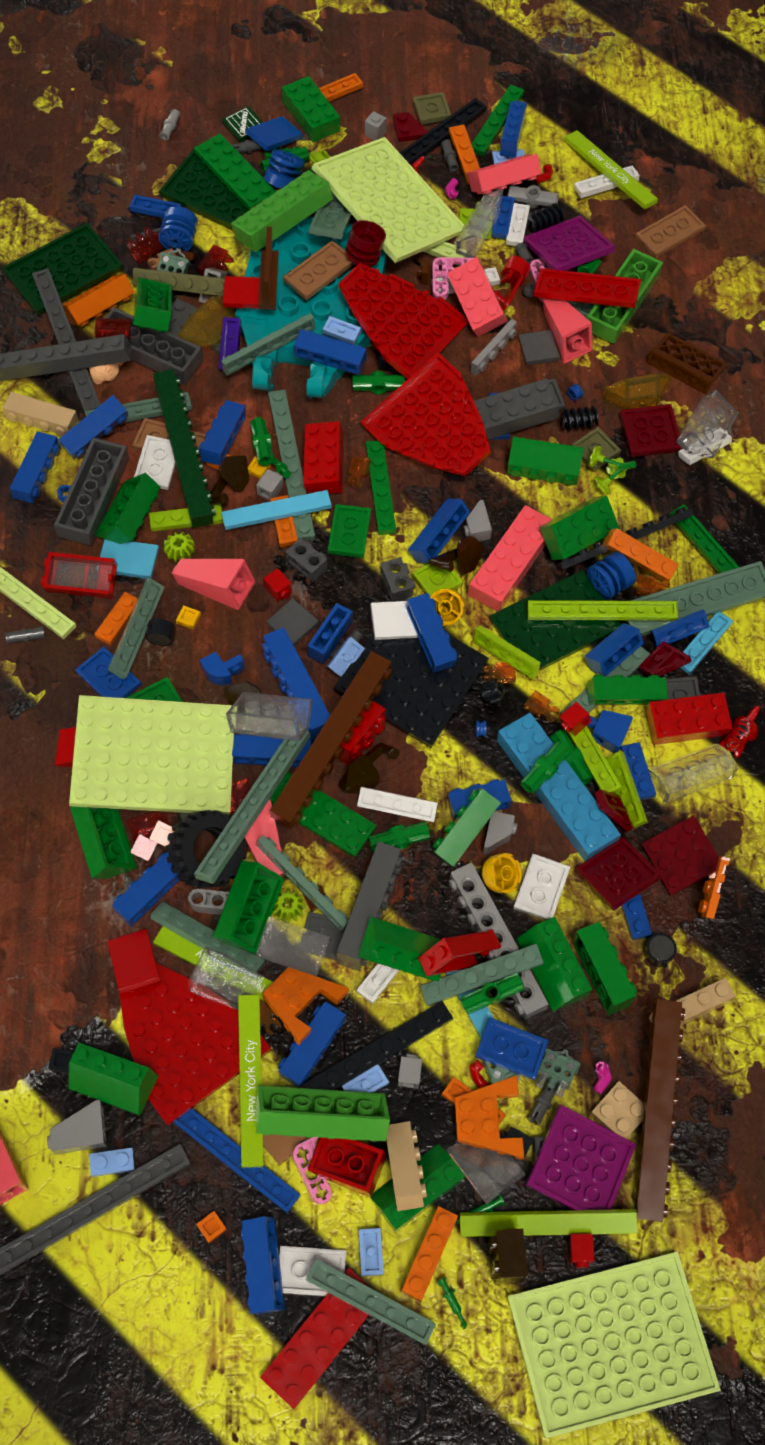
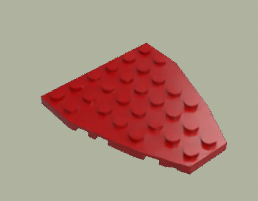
M359 263L340 281L338 286L356 320L385 361L405 378L409 379L434 355L440 354L468 324L469 320L441 297L436 299L428 295L429 291L424 289L422 292L415 289L414 284L396 275L389 274L387 276L379 273V269L370 268Z
M439 353L434 355L360 422L385 448L428 467L464 477L492 453L483 420L461 373Z
M156 963L160 977L159 982L119 993L124 1030L133 1061L149 1067L159 1076L148 1101L168 1127L191 1108H194L239 1075V1020L237 1009L195 981ZM260 1034L262 1058L271 1051V1047Z

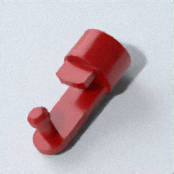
M519 256L509 257L502 269L500 282L502 284L505 282L511 284L505 297L500 295L499 291H495L503 311L512 301L518 287L525 282L531 269L529 263Z

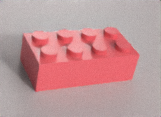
M538 154L523 155L467 172L471 192H477V194H488L495 189L507 188V185H517L525 180H534L537 178L536 175L542 174Z
M478 257L447 273L477 337L508 322Z

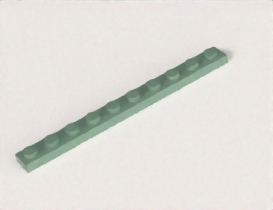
M286 391L268 392L281 462L285 463L291 472L290 477L285 478L288 498L305 495L306 490L303 485V474ZM306 513L293 516L297 539L301 538L304 541L315 540L311 514Z
M291 728L195 871L196 879L211 884L215 883L311 737L309 731Z

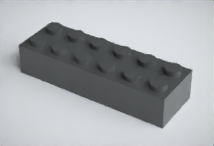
M113 307L95 330L96 339L125 334L131 345V360L157 372L174 369L175 376H179L180 383L186 385L203 362L202 347L166 331L158 332L152 328H139L133 325L134 316Z
M548 378L474 401L483 420L488 440L559 418V407Z
M92 438L55 521L54 527L57 537L92 546L96 537L94 534L106 514L128 463L127 446Z
M381 842L377 843L337 950L338 965L359 972L362 966L366 967L368 960L358 957L370 917L383 920L382 911H386L388 908L390 893L394 891L396 877L400 874L403 866L401 849Z

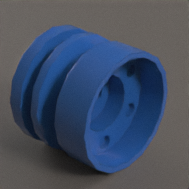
M273 150L271 153L272 158L269 160L272 166L267 167L264 180L282 189L289 182L298 178L297 174L302 173L301 168L304 167L305 162L290 152Z
M175 206L168 208L164 212L158 235L160 243L168 250L171 248L173 251L176 248L183 251L190 250L193 246L194 235L198 225L196 215L184 207Z
M617 551L612 552L604 557L602 561L596 562L587 569L588 579L605 600L612 599L621 590H626L636 582V575L632 565L623 554Z

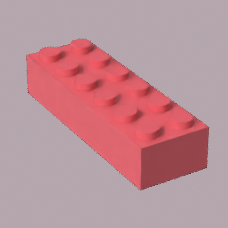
M525 505L470 582L468 596L497 612L500 611L546 546L539 527L552 519Z

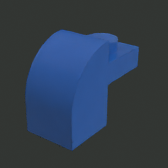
M217 652L199 660L201 669L207 679L216 685L231 684V676L237 675L245 669L244 659L240 654L224 663Z

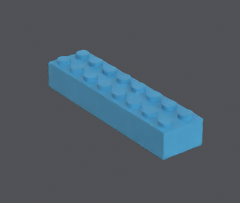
M531 713L499 730L497 735V742L523 778L533 769V765L543 754L545 755L554 745ZM564 760L559 765L554 776L550 780H546L535 794L585 862L618 841L621 834L604 811L598 807L596 800L567 761Z

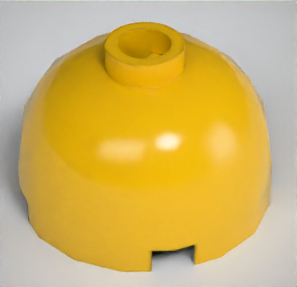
M442 588L430 596L435 601L437 615L442 617V626L452 625L463 616L465 602L462 595L456 590Z
M499 853L489 857L484 863L482 879L486 887L493 892L511 893L517 889L515 887L521 881L522 870L518 860H514L511 857L513 856L512 854Z

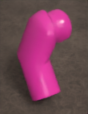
M452 178L445 187V192L449 199H455L458 196V191H455L458 181L455 178Z
M599 1061L595 1065L598 1081L593 1089L598 1094H602L612 1080L608 1064L604 1061Z

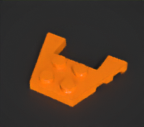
M719 857L716 872L708 876L707 881L704 883V899L700 901L698 909L702 918L714 919L721 895V884L724 883L726 876V865L728 866L730 862L728 857Z
M288 967L263 992L262 997L274 1014L280 1017L286 1030L290 1031L294 1036V1041L300 1045L310 1035L312 1028L296 1017L319 993L338 1005L348 994L349 988Z
M517 1076L455 1097L457 1142L480 1149L486 1148L496 1151L501 1155L507 1154L516 1157V1159L524 1160L523 1138H500L497 1098H516L519 1096Z

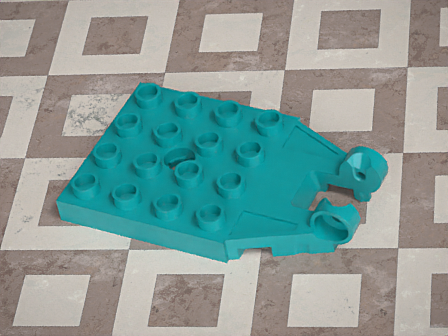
M308 216L272 241L273 251H279L276 310L257 308L236 309L235 318L242 320L241 335L244 337L246 347L310 313L315 320V329L312 332L319 335H326L323 334V328L329 316L361 327L338 286L340 281L357 266L356 264L307 301L283 281V276L332 240L345 250L351 227L354 223H349L343 239H332L327 236L310 234L309 227L313 218ZM266 246L258 252L251 250L245 277H260L261 252L266 250ZM383 249L379 262L370 267L379 269L381 274H385L388 255ZM361 327V333L355 345L362 346L363 348H366V346L370 347L371 339ZM296 339L265 356L257 355L255 361L250 363L253 369V389L267 390V393L274 389L272 378L275 366L279 362L310 366V378L307 379L306 394L309 396V399L325 397L334 387L335 382L346 371L294 356L293 345Z

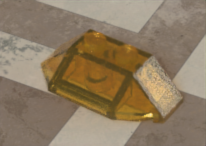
M212 296L188 318L177 336L202 348L215 346L222 338L223 317L235 318L234 308L223 307L222 296Z
M657 373L627 378L611 386H605L602 400L621 410L657 406L669 389L672 377L671 375Z

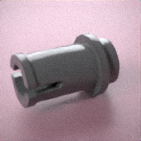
M524 243L517 244L515 247L516 254H519L521 258L530 264L533 261V257L527 250V245Z

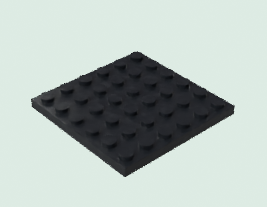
M372 632L363 645L364 651L355 662L349 665L334 687V691L342 696L344 695L371 651L392 661L393 673L389 680L384 681L379 696L376 695L373 701L386 709L385 717L387 723L432 748L489 658L450 636L449 643L456 650L457 660L454 666L433 673L418 638L374 640V632Z

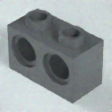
M300 538L285 551L286 561L311 582L315 581L327 569L326 556L322 552L316 551L308 541L305 542Z
M401 557L380 563V574L391 601L396 602L412 597L415 583L413 578H410L408 575L409 568L407 563H403Z

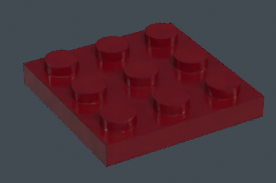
M672 404L620 410V418L630 457L678 452L683 449Z
M694 815L642 843L654 867L661 874V879L671 896L712 875L717 870L719 857Z
M624 837L576 867V873L613 911L661 880V874Z

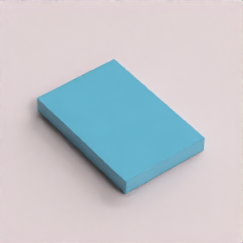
M105 539L100 557L115 559L118 564L116 575L148 579L149 577L152 578L159 545L133 541L118 544Z

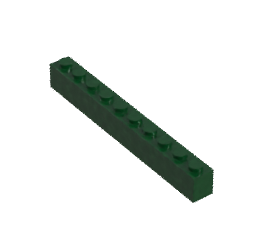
M174 369L153 373L159 403L192 528L214 524L213 516H216L214 505L210 506L209 501H212L210 490L206 491L205 488L208 484L206 476H202L201 473L204 471L202 461H198L197 458L200 457L198 446L194 447L193 444L196 442L195 434L190 432L192 424L190 418L186 417V414H188L187 405L182 403V400L185 399L183 390L178 388V386H181L179 376H175Z

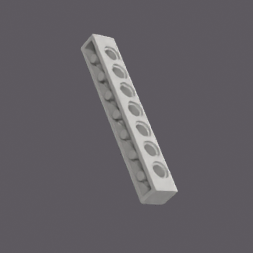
M473 863L450 872L448 883L452 891L456 890L461 908L466 909L470 925L475 926L476 933H482L483 931L486 933L488 930L493 929L496 937L501 940L500 944L502 947L489 951L488 959L493 960L519 950ZM471 886L473 890L467 892L463 889V887ZM480 903L482 908L475 909L472 904ZM488 920L492 925L486 927L481 922ZM530 970L519 973L525 987L523 991H527L530 994V998H522L520 992L510 996L513 997L516 1003L514 1004L516 1012L519 1016L522 1015L524 1020L546 1010L548 1007V1002Z

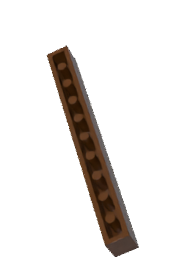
M372 651L370 652L271 808V818L291 829L295 824H299L303 817V810L311 805L313 794L321 789L324 782L323 778L331 773L335 759L341 757L345 743L351 741L355 727H359L364 719L365 711L371 709L374 697L376 695L379 696L383 689L382 684L385 680L390 679L393 673L392 661Z
M656 999L653 1003L634 1207L637 1212V1219L663 1222V1218H667L668 1213L665 1195L668 1196L670 1190V1183L667 1182V1173H670L672 1168V1160H669V1151L673 1150L674 1145L671 1129L675 1128L676 1117L673 1115V1107L677 1106L678 1095L674 1094L675 1085L679 1083V1072H676L677 1063L680 1064L681 1051L678 1050L679 1042H682L683 1029H680L681 1021H684L685 1008H682V1002Z

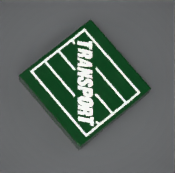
M249 106L222 119V124L239 143L250 138L246 134L247 128L263 123Z

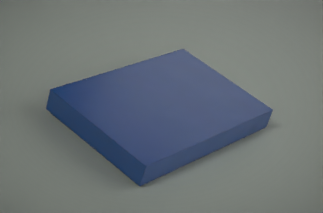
M283 116L246 129V134L265 151L302 139L303 133Z
M104 646L75 669L76 673L101 697L126 698L142 685L141 681L130 671L124 680L108 671L114 655Z
M489 1017L475 1058L535 1081L549 1040Z

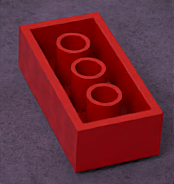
M340 421L305 424L303 485L307 494L328 490V494L343 493L344 432Z
M724 692L649 702L645 709L653 745L727 736L733 729Z

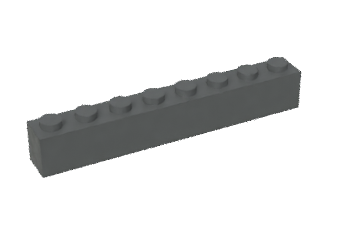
M125 334L2 353L0 354V381L131 361V345Z

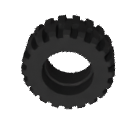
M204 810L189 813L188 816L180 818L179 823L173 825L171 829L174 832L168 834L167 840L170 842L169 845H166L165 851H169V857L166 858L168 863H172L171 871L173 874H179L177 878L181 882H186L191 887L211 888L225 885L230 882V879L236 877L242 859H246L247 854L244 852V847H247V844L243 840L214 884L196 879L194 875L200 865L195 858L193 849L197 835L202 830H207L217 840L230 821L231 816L222 814L221 811Z

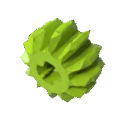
M183 531L180 534L174 532V536L168 535V540H164V552L169 560L174 559L176 563L180 559H190L191 554L195 552L194 541L189 534L185 535Z
M288 888L285 894L280 890L273 916H278V921L280 922L286 918V923L289 924L291 918L297 922V915L303 916L302 910L305 909V903H302L304 898L303 896H298L297 890L291 894ZM285 904H289V906L291 905L292 907L288 909L286 906L285 908Z

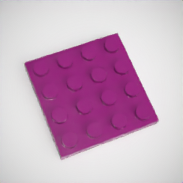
M577 216L525 236L523 239L527 247L551 269L556 271H566L615 252V245L582 216Z
M559 1105L525 1185L571 1210H611L636 1144L565 1106Z

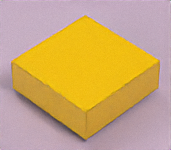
M255 456L248 466L249 474L261 479L267 469H270L271 463L269 466H262L258 464L257 457Z
M183 605L176 619V624L194 629L201 616V612Z

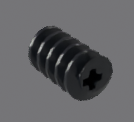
M553 203L546 208L530 212L527 220L530 231L535 233L537 230L541 231L542 227L546 229L548 226L551 227L554 224H559V220L564 222L563 210L559 204Z
M591 406L590 409L589 407H584V409L578 407L577 410L571 408L570 411L564 409L560 416L562 431H565L566 426L572 431L573 425H575L576 430H579L580 425H582L583 429H586L587 424L592 429L593 423L598 427L597 408Z

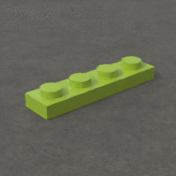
M221 504L214 505L216 516H213L214 524L223 523ZM187 508L149 513L151 532L192 527Z
M481 625L475 629L474 643L530 678L534 679L538 676L540 667L538 660Z
M586 726L576 736L569 732V737L574 746L581 750L584 763L591 772L599 790L602 789L611 793L621 791V784L588 727Z
M618 751L607 757L606 760L622 786V790L616 792V794L621 797L635 829L648 821L625 754L622 751Z

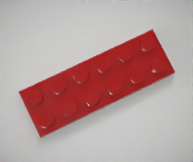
M541 268L534 289V297L635 308L641 287V279Z
M350 1268L345 1271V1275L371 1288ZM328 1293L260 1378L288 1405L295 1409L369 1315Z

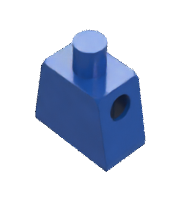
M602 710L599 719L590 716L592 722L587 727L594 729L592 736L596 743L614 754L618 752L633 717L607 710Z

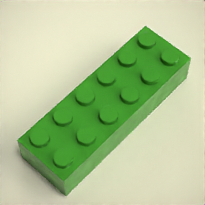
M309 170L304 172L301 176L289 182L288 185L276 191V193L264 199L263 202L233 221L231 225L236 240L254 252H258L266 246L267 227H272L273 241L333 200L329 182Z
M633 248L615 276L641 279L635 308L595 304L587 316V319L592 323V334L615 344L659 278L663 266L662 261Z
M261 1085L257 1087L254 1106L256 1134L370 1140L374 1142L386 1141L390 1117L384 1093Z

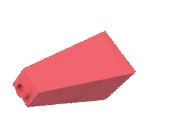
M544 299V315L549 329L552 330L562 363L566 364L593 351L592 323L566 300Z
M180 559L172 572L179 585L235 610L240 609L256 582L244 559Z
M269 799L243 841H246V849L254 862L260 863L282 877L283 872L256 846L257 841L264 835L266 838H271L276 843V848L282 853L275 819L271 818L270 814L272 804Z
M0 1130V1205L27 1191L28 1187Z

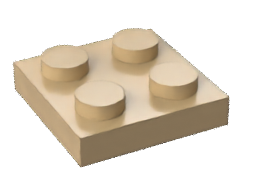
M618 1081L591 1114L608 1130L627 1139L643 1121L644 1103Z

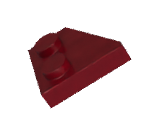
M409 112L393 114L398 142L418 140L428 132Z
M663 641L638 667L641 672L648 676L659 675L660 677L689 664L692 660L689 655Z
M602 789L595 792L596 803L601 810L627 832L634 829L619 795Z

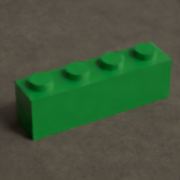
M595 675L587 682L589 704L648 705L649 702L668 700L666 678H659V675H650L648 677H641V675H632L630 677H623V675H613L612 677Z
M483 788L474 789L471 792L467 805H462L456 813L458 817L454 822L450 821L444 829L446 833L442 838L438 837L432 845L434 847L432 852L452 867H454L501 804Z

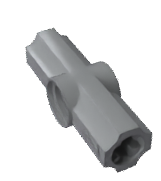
M536 185L529 186L528 188L510 186L508 197H514L515 201L526 203V205H530V208H537L539 205L558 204L559 193L541 191Z

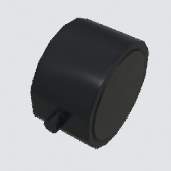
M156 618L149 620L145 638L154 645H171L174 640L176 626L164 619Z
M655 932L645 944L643 950L644 957L652 966L667 968V965L676 955V943L669 935L664 933L657 934Z

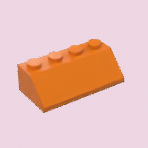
M117 274L64 303L63 308L69 321L73 325H80L81 327L89 323L88 319L91 317L97 318L103 314L102 311L105 309L111 310L113 307H116L117 302L129 300L131 298L130 295L135 292L125 274Z

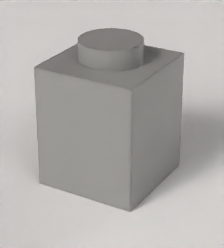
M373 111L365 120V136L374 141L382 138L386 133L387 118Z
M267 469L256 484L257 495L269 501L270 498L277 497L284 487L283 477L278 472H272Z
M407 1054L406 1057L401 1056L398 1086L419 1089L422 1059H418V1056Z

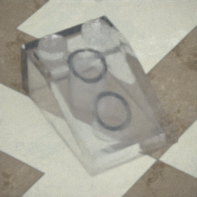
M269 916L255 956L317 976L330 937Z
M206 946L188 980L190 992L238 1010V995H256L264 980V976L228 955Z
M459 1142L446 1150L486 1204L509 1190L526 1175L514 1158L507 1154L501 1155L493 1150L480 1149Z

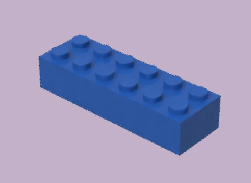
M283 627L263 636V657L266 663L270 662L273 677L278 678L280 682L278 685L282 694L286 693L288 697L286 701L289 708L294 709L296 713L294 716L298 725L302 724L304 730L309 731L311 736L309 739H312L313 744L330 714Z

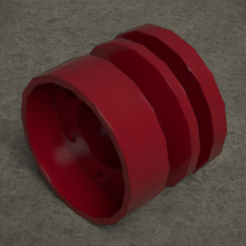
M368 220L355 222L351 227L345 248L346 257L356 265L359 263L368 267L376 265L379 262L385 243V230L380 225Z

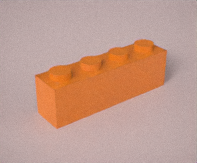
M617 528L610 529L602 544L603 547L612 552H620L629 562L662 581L671 580L679 565Z
M438 1206L402 1288V1294L420 1303L422 1302L458 1215Z

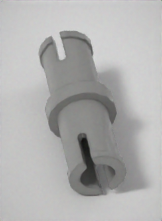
M172 109L168 119H165L164 127L160 133L161 139L169 140L172 131L176 129V123L180 117L178 110Z

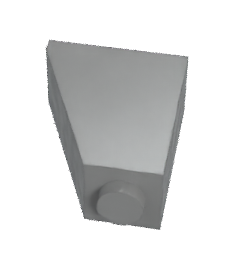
M101 1100L92 1102L51 1128L50 1136H47L48 1149H51L55 1155L107 1147L104 1108Z

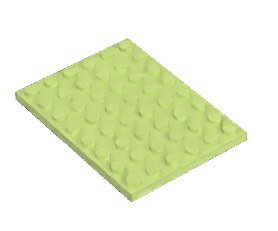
M385 137L319 161L312 166V170L317 176L329 182L332 193L357 221L368 220L380 225L385 230L386 239L382 249L395 263L461 235L467 229Z
M79 695L69 806L180 813L217 810L221 811L222 814L230 815L235 705Z
M678 1252L507 1297L545 1439L721 1391Z

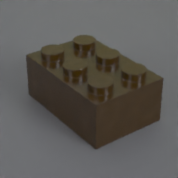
M523 1229L496 1230L488 1243V1255L493 1258V1263L490 1266L491 1280L495 1279V1285L522 1283L528 1277Z

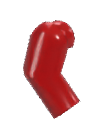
M551 164L544 165L543 173L536 175L537 178L534 179L535 184L551 179L553 174Z
M475 1060L473 1064L469 1065V1071L472 1081L480 1089L489 1084L479 1073L484 1069V1066L479 1060Z

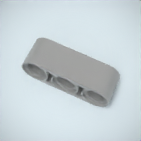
M194 889L189 893L188 900L191 909L195 912L221 915L230 892ZM199 897L203 899V901L199 904L193 902L196 898ZM216 900L223 901L220 906L213 905Z

